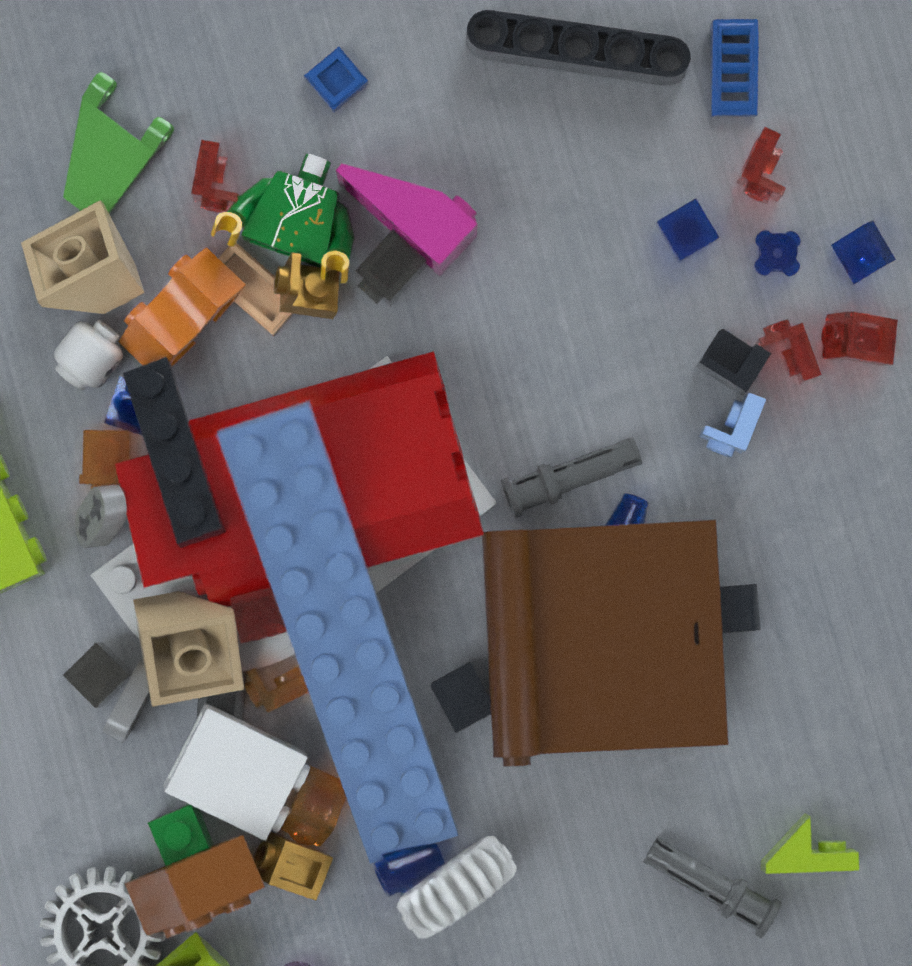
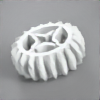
M495 836L481 838L424 877V879L400 897L397 909L402 915L401 919L409 930L412 929L418 938H428L442 931L478 907L479 904L491 897L492 894L510 881L517 869V866L511 859L512 855L506 846L502 845Z
M109 866L106 868L104 880H100L97 868L91 867L87 870V884H85L78 873L69 877L70 884L74 889L73 892L62 884L57 886L55 892L63 903L49 900L45 904V908L55 914L56 918L48 917L40 921V927L54 930L53 935H48L40 940L41 946L44 947L56 945L57 951L46 958L49 964H53L62 958L66 963L65 966H96L85 960L97 949H107L115 956L119 954L126 960L124 963L116 966H150L143 958L144 956L156 960L161 957L162 951L150 943L151 941H164L166 937L163 931L146 936L139 920L140 941L137 949L129 944L131 940L123 932L122 925L126 915L132 908L136 913L125 883L132 881V872L126 871L119 883L115 881V867ZM106 892L121 897L122 900L112 910L102 911L95 908L92 904L88 906L81 897L90 893ZM71 910L77 915L76 919L83 926L84 938L75 951L70 944L67 934V922ZM118 913L119 916L112 923L114 928L109 931L114 933L113 939L106 935L101 940L98 939L90 947L88 944L95 937L93 932L98 928L93 926L94 920L101 924Z

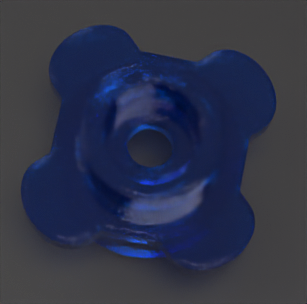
M768 230L759 232L755 238V244L759 247V256L754 263L757 273L763 276L768 275L770 272H783L784 275L789 277L795 275L800 269V263L796 260L798 254L797 247L801 243L799 235L794 231H788L785 234H772ZM775 249L781 250V257H775L773 251Z

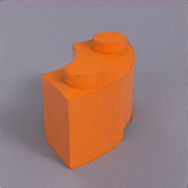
M207 247L192 259L187 254L180 258L168 272L172 279L148 305L144 302L139 303L124 319L128 327L118 342L142 365L167 357L173 367L196 344L194 339L210 321L217 322L246 286Z

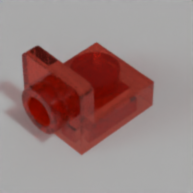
M765 126L758 134L736 183L745 187L743 193L758 202L768 204L770 199L778 202L783 196L786 187L762 176L763 172L772 174L783 152L782 149L776 147L781 134Z
M201 139L191 195L195 201L201 202V209L216 213L227 212L228 207H231L233 203H237L239 194L215 189L216 183L224 184L228 157L221 156L222 148L220 143Z
M854 311L827 314L821 333L823 344L822 358L826 360L846 359L881 366L893 365L898 319Z
M789 319L763 328L765 336L759 338L756 344L765 349L784 342L787 349L780 353L789 377L796 375L799 384H803L822 375L803 323L791 327Z
M272 587L234 596L230 599L241 644L287 633Z

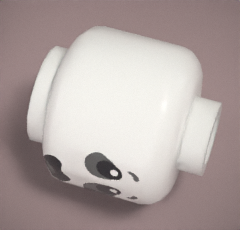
M97 320L94 325L82 321L75 323L54 351V357L58 363L55 368L56 371L66 381L81 390H85L87 386L93 388L101 387L123 358V352L116 343L120 337L119 334L100 320Z

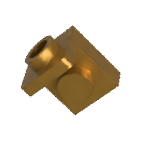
M291 252L284 267L278 266L275 273L274 294H280L279 312L334 319L338 312L340 272L337 270L328 271L325 280H322L320 278V267L301 265V254Z
M270 831L266 841L261 842L254 855V862L262 881L317 901L334 857L290 841Z

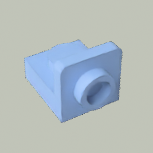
M748 393L744 396L742 402L734 400L724 424L731 427L729 434L709 426L702 428L699 437L708 440L706 448L731 458L734 451L741 454L745 452L766 399Z

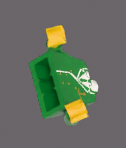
M307 153L304 156L297 177L277 171L273 178H262L242 193L227 212L216 216L211 231L212 237L220 230L230 232L231 235L227 245L233 247L237 243L241 229H243L241 236L245 242L289 257L291 252L301 254V262L321 268L320 278L322 280H325L328 271L337 270L341 272L342 284L348 280L349 260L355 240L349 209L339 202L340 196L337 191L323 186L331 162Z

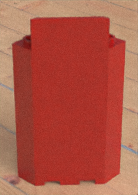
M434 351L189 420L225 529V533L180 548L177 544L149 454L115 463L119 485L126 499L127 519L144 588L192 575L199 596L206 594L209 601L225 607L274 594L217 433L218 430L308 401L315 416L367 568L484 535L478 507L468 478L462 448L450 412L446 389Z

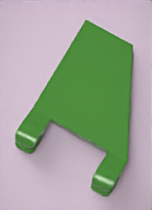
M103 72L96 74L82 96L63 198L80 211L101 200L110 214L153 156L172 136L174 127L162 117H157L152 121L141 140L130 134L99 109L117 88L116 81Z

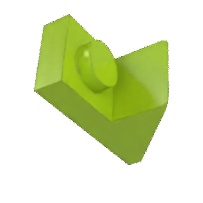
M805 813L760 861L761 870L765 874L859 871V852L853 848L846 849V841L840 840L819 841L818 849L812 850L810 815Z

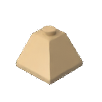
M101 200L21 242L35 295L41 307L105 314L144 293L135 262Z
M181 591L133 599L152 707L244 690L233 609Z

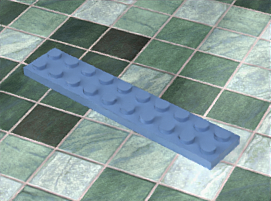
M310 402L301 403L218 430L219 442L370 864L458 836L456 822Z

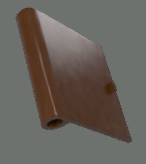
M716 520L483 532L482 552L493 757L503 758L504 767L531 765V756L541 754L729 745Z

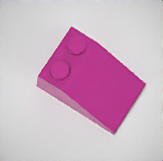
M343 163L336 169L339 185L439 276L447 270L477 237L478 224L475 219L477 213L458 195L451 200L441 191Z

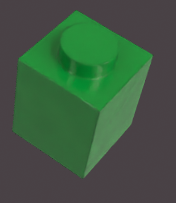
M190 804L148 822L165 866L208 849L214 844L200 810Z

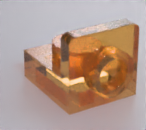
M83 430L82 474H79V484L91 486L90 490L95 486L119 485L115 463L131 459L132 432L122 430Z
M257 667L247 671L250 681L244 684L254 706L259 708L264 705L267 713L309 692L303 674H301L298 667L274 678L273 680L277 688L271 691Z
M309 765L310 770L306 780L299 791L296 792L286 819L280 829L289 833L290 837L300 844L321 846L334 831L346 800V795L339 778Z

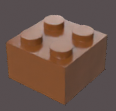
M243 835L214 844L208 849L168 866L160 867L125 883L146 936L163 931L166 938L184 931L190 932L213 921L212 918L224 912L228 914L251 904L249 894L265 887Z

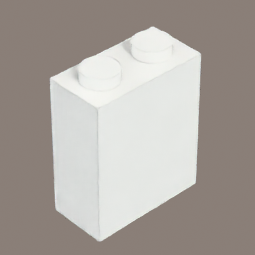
M205 702L163 787L166 793L266 841L271 830L277 833L282 827L289 811V807L284 806V803L292 789L300 790L309 773L310 766L305 764L308 757L304 750Z

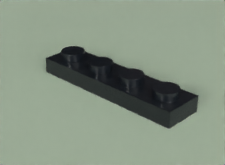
M165 357L123 372L177 544L180 548L225 533L170 361Z

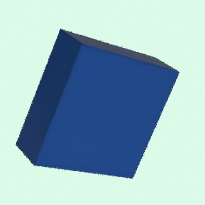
M339 46L304 75L306 81L333 113L369 84L365 76Z

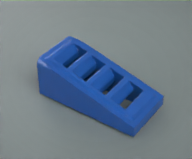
M758 19L712 20L710 25L711 117H756L758 115ZM722 36H746V43H722ZM722 55H746V62L722 63ZM722 74H747V82H722ZM747 92V101H721V93Z

